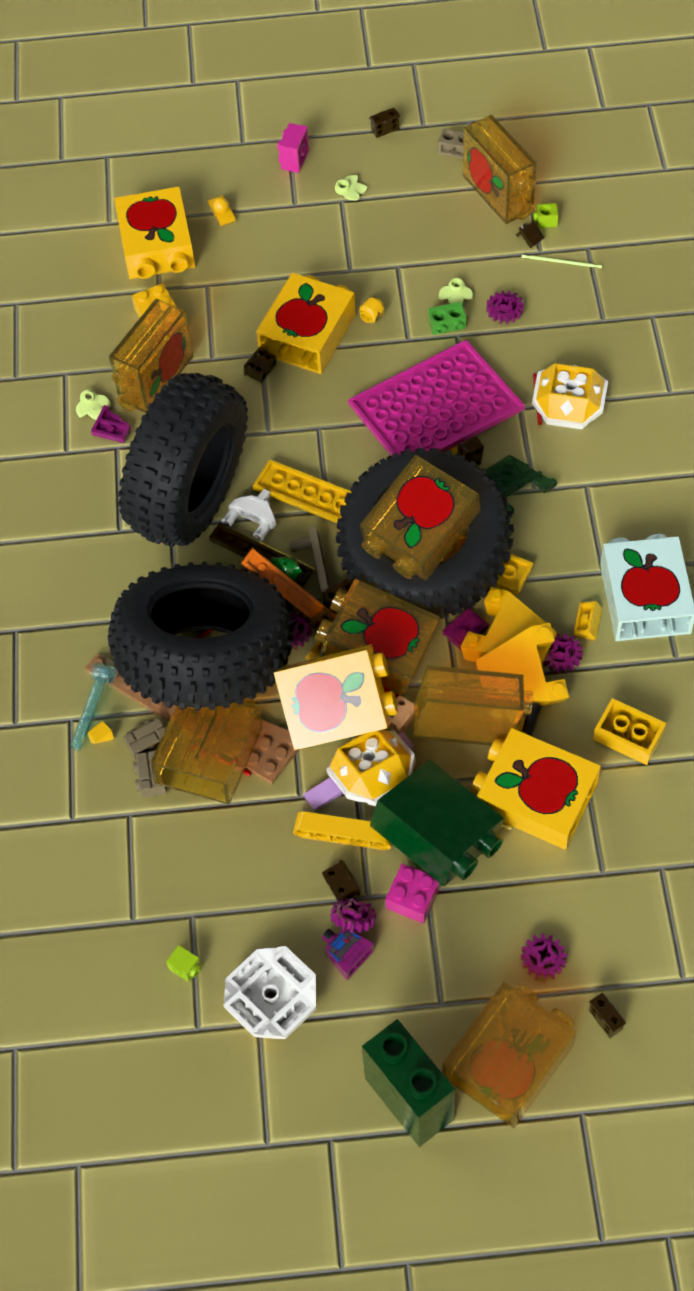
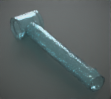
M94 663L92 666L91 679L94 680L70 748L81 751L105 684L112 683L115 679L116 668L114 666Z

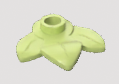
M351 175L337 181L335 191L346 199L355 201L359 200V195L366 192L367 186L357 182V175Z
M453 278L448 286L441 288L438 297L441 300L448 299L449 304L463 303L464 299H472L473 293L470 288L465 286L462 279Z
M84 390L80 394V402L76 406V412L79 418L88 414L91 418L97 420L103 406L106 405L111 408V403L104 395H97L93 390ZM86 396H91L92 398H91V399H86L85 397H86Z

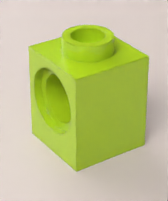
M557 203L537 204L536 211L533 212V220L537 222L538 228L558 226Z
M180 945L177 946L166 961L169 970L188 982L192 977L195 978L201 970L199 958Z

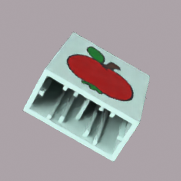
M654 534L645 540L629 541L627 538H615L608 544H603L600 567L615 641L691 634L694 624V602L679 536L667 538L664 534Z

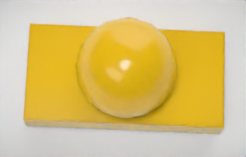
M223 195L208 200V205L220 226L236 221L229 207L228 200Z

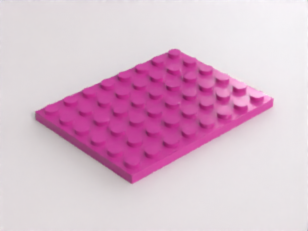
M467 340L348 399V405L391 456L396 452L400 455L402 451L406 452L407 449H411V452H414L415 449L425 448V451H429L430 448H439V452H444V450H449L460 442H464L525 410L523 402Z

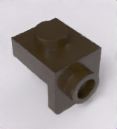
M534 221L529 225L527 223L523 224L518 228L520 231L516 234L517 237L521 235L530 248L545 238Z

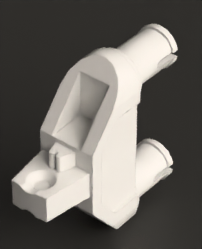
M263 489L258 497L251 495L234 499L229 504V511L221 522L225 526L228 524V527H232L238 516L256 522L260 525L253 533L255 539L263 541L269 530L274 529L276 526L274 515L269 506V500L271 499L270 491Z

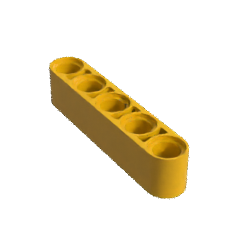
M298 812L296 816L293 834L298 837L381 850H389L392 845L370 826L371 821L311 812Z

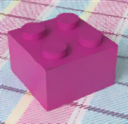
M289 123L287 128L284 129L282 139L277 144V150H279L278 161L282 170L300 172L309 153L307 126Z
M401 864L386 896V909L424 924L439 892L440 883L428 873Z

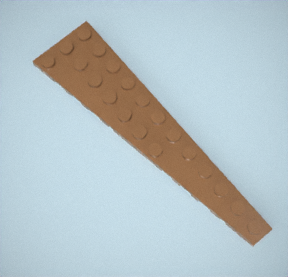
M98 654L85 667L87 673L273 785L300 750H294L289 730L231 707L215 706V710H210L209 707H201L200 711H195L194 707H186L185 710H180L179 706L176 705L169 708L163 702L155 704L150 697L144 699L141 697L140 691L135 693L132 691L131 685H126L124 678L118 673L117 666L114 665L113 660Z

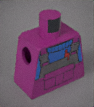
M327 929L322 935V939L328 943L325 948L327 958L346 980L374 952L372 942L354 932L350 933L349 929L341 930L338 935L331 929Z

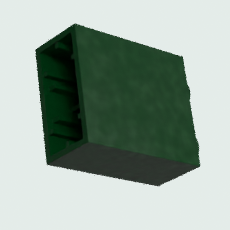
M430 759L377 800L370 826L442 886H446L456 876L462 880L467 879L478 865L479 861L477 858L482 854L487 858H491L504 841L498 835L504 817Z
M398 1019L362 1045L366 1081L419 1147L454 1121L455 1088Z

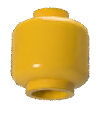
M367 298L359 308L361 319L366 323L377 322L384 314L383 302L378 298Z

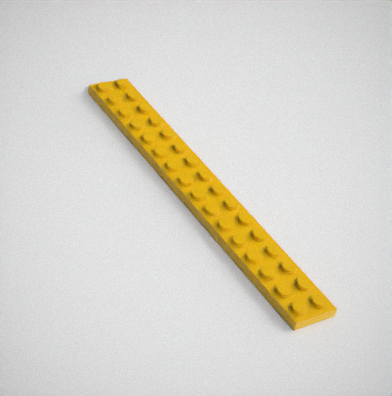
M270 459L253 484L254 491L261 493L265 489L270 491L272 498L337 523L338 518H342L340 508L341 505L346 506L344 501L347 492L352 493L347 489ZM399 512L385 527L381 541L439 564L452 557L462 547L467 537L451 530L443 529L441 526L432 529L420 528L422 537L420 542L415 547L409 548L404 541V534L411 523H408L401 530H397L394 527L395 520L405 518ZM510 554L508 563H503L505 571L502 576L498 575L499 579L495 587L518 596L533 569L534 563Z

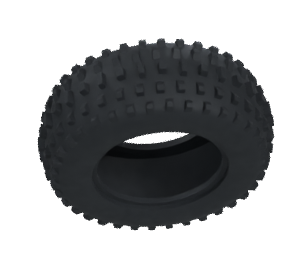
M180 373V375H175L174 379H169L167 385L161 387V392L156 393L153 403L148 405V411L142 416V422L139 428H136V435L130 443V451L126 454V464L122 468L123 478L119 484L121 489L118 492L120 497L118 505L121 507L119 512L122 515V519L126 524L131 525L130 528L141 534L146 540L156 544L163 543L167 546L189 545L195 541V538L200 537L201 532L207 529V524L211 523L214 514L218 512L219 506L224 501L225 494L230 488L232 478L235 476L236 467L239 465V458L243 452L242 446L246 439L245 432L248 427L246 425L248 421V416L246 415L248 412L247 403L234 387L223 384V380L213 375L205 377L200 373Z
M425 448L415 449L414 452H411V449H407L406 452L402 451L400 455L396 452L392 456H388L387 460L384 458L379 460L380 464L377 462L374 464V467L370 466L368 468L369 472L365 471L358 478L359 482L355 481L350 489L352 493L347 492L344 501L346 506L341 505L340 515L342 518H338L336 526L340 530V532H337L335 539L337 544H341L337 550L338 557H343L341 567L343 571L347 570V579L350 583L354 582L353 584L359 594L362 593V597L373 603V606L376 608L379 606L380 609L384 607L400 608L411 613L417 621H419L420 617L424 618V621H433L434 617L437 616L438 620L443 619V617L444 619L449 618L448 614L450 613L454 616L457 615V612L458 614L462 613V608L467 610L469 605L471 607L475 606L481 600L480 596L485 598L488 595L490 586L493 588L496 586L499 579L498 575H503L505 571L503 563H508V560H510V553L507 550H511L514 542L513 539L509 538L514 532V525L509 524L512 513L511 511H506L508 509V501L506 497L502 498L504 494L499 486H495L496 481L493 478L491 479V476L487 475V471L484 468H479L474 461L468 462L465 456L460 454L454 456L452 451L444 450V452H439V448H430L429 451H425ZM416 476H428L434 480L439 478L440 481L446 483L445 486H450L448 492L454 498V510L465 519L470 527L464 544L452 557L439 564L426 567L402 564L391 558L380 546L385 527L399 513L396 498L400 488L407 480Z
M188 562L186 566L174 564V568L162 567L157 573L154 571L149 572L148 577L140 576L137 579V583L131 582L128 585L129 590L124 589L122 591V597H118L114 606V612L111 613L110 627L108 629V646L110 647V653L114 657V665L117 666V671L124 678L126 685H131V689L135 693L140 691L141 697L144 699L150 697L155 704L163 702L169 708L176 705L179 706L180 710H185L186 707H194L195 711H200L201 707H209L210 710H215V706L222 705L224 708H229L231 703L236 702L240 705L243 704L246 698L255 699L258 692L261 694L265 693L267 686L272 687L275 684L274 672L287 665L288 656H290L292 650V641H294L293 622H290L291 615L288 611V605L285 603L281 592L276 591L277 587L274 584H269L267 578H259V573H248L247 568L236 569L235 565L232 564L228 567L222 566L220 562H216L215 565H207V562H202L199 565ZM197 630L227 633L210 638L176 636L180 633Z

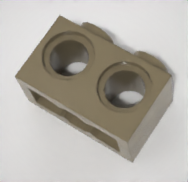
M443 128L438 140V154L467 159V154L469 155L468 150L470 151L474 147V134Z

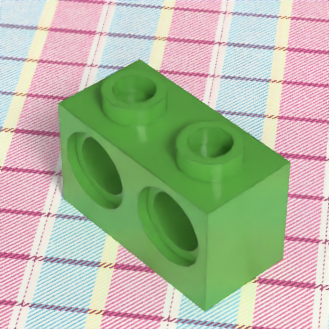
M461 302L428 308V322L433 335L466 328V315Z

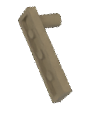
M316 527L308 529L310 536L289 541L292 552L312 547L320 588L323 594V592L330 589L320 537Z

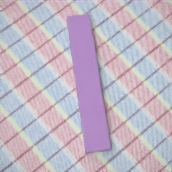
M401 732L398 734L411 751L414 750V745L405 733ZM330 777L303 795L314 812L341 796L343 792Z

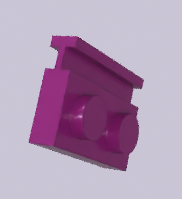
M469 608L442 630V635L448 637V640L461 650V644L468 631L481 635L489 628V624Z

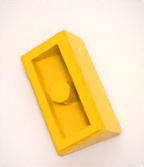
M597 601L579 603L574 636L592 640L597 639L602 614V607Z

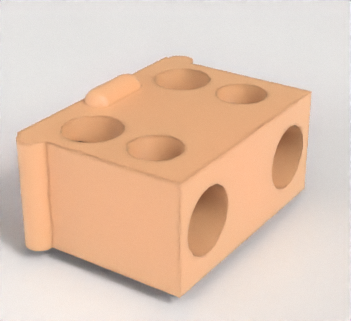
M399 695L396 699L398 715L391 716L392 721L388 726L389 730H394L397 734L404 732L418 716L419 710L418 704H413Z

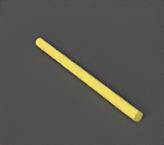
M261 541L259 542L260 544H263V545H265V546H267V547H269V548H271V549H273V550H275V551H277V552H279V553H281V554H283V555H285V556H287V557H292V556H290V555H288V554H286V553H284V552H282V551H280V550H278V549H275V548H273V547H271V546H269V545H267V544H265V543H263V542H261ZM296 559L297 562H299V563H301V564H303V565H305V566H307V567L313 569L314 572L317 571V568H314V567H312V566H310V565H308V564H306V563H304V562H302V561Z

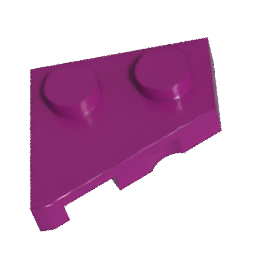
M104 405L91 429V434L125 444L131 427L128 423L122 421L116 413L113 414L109 407Z

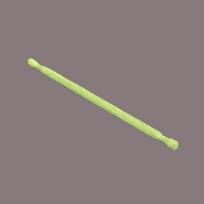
M522 254V258L602 268V265Z

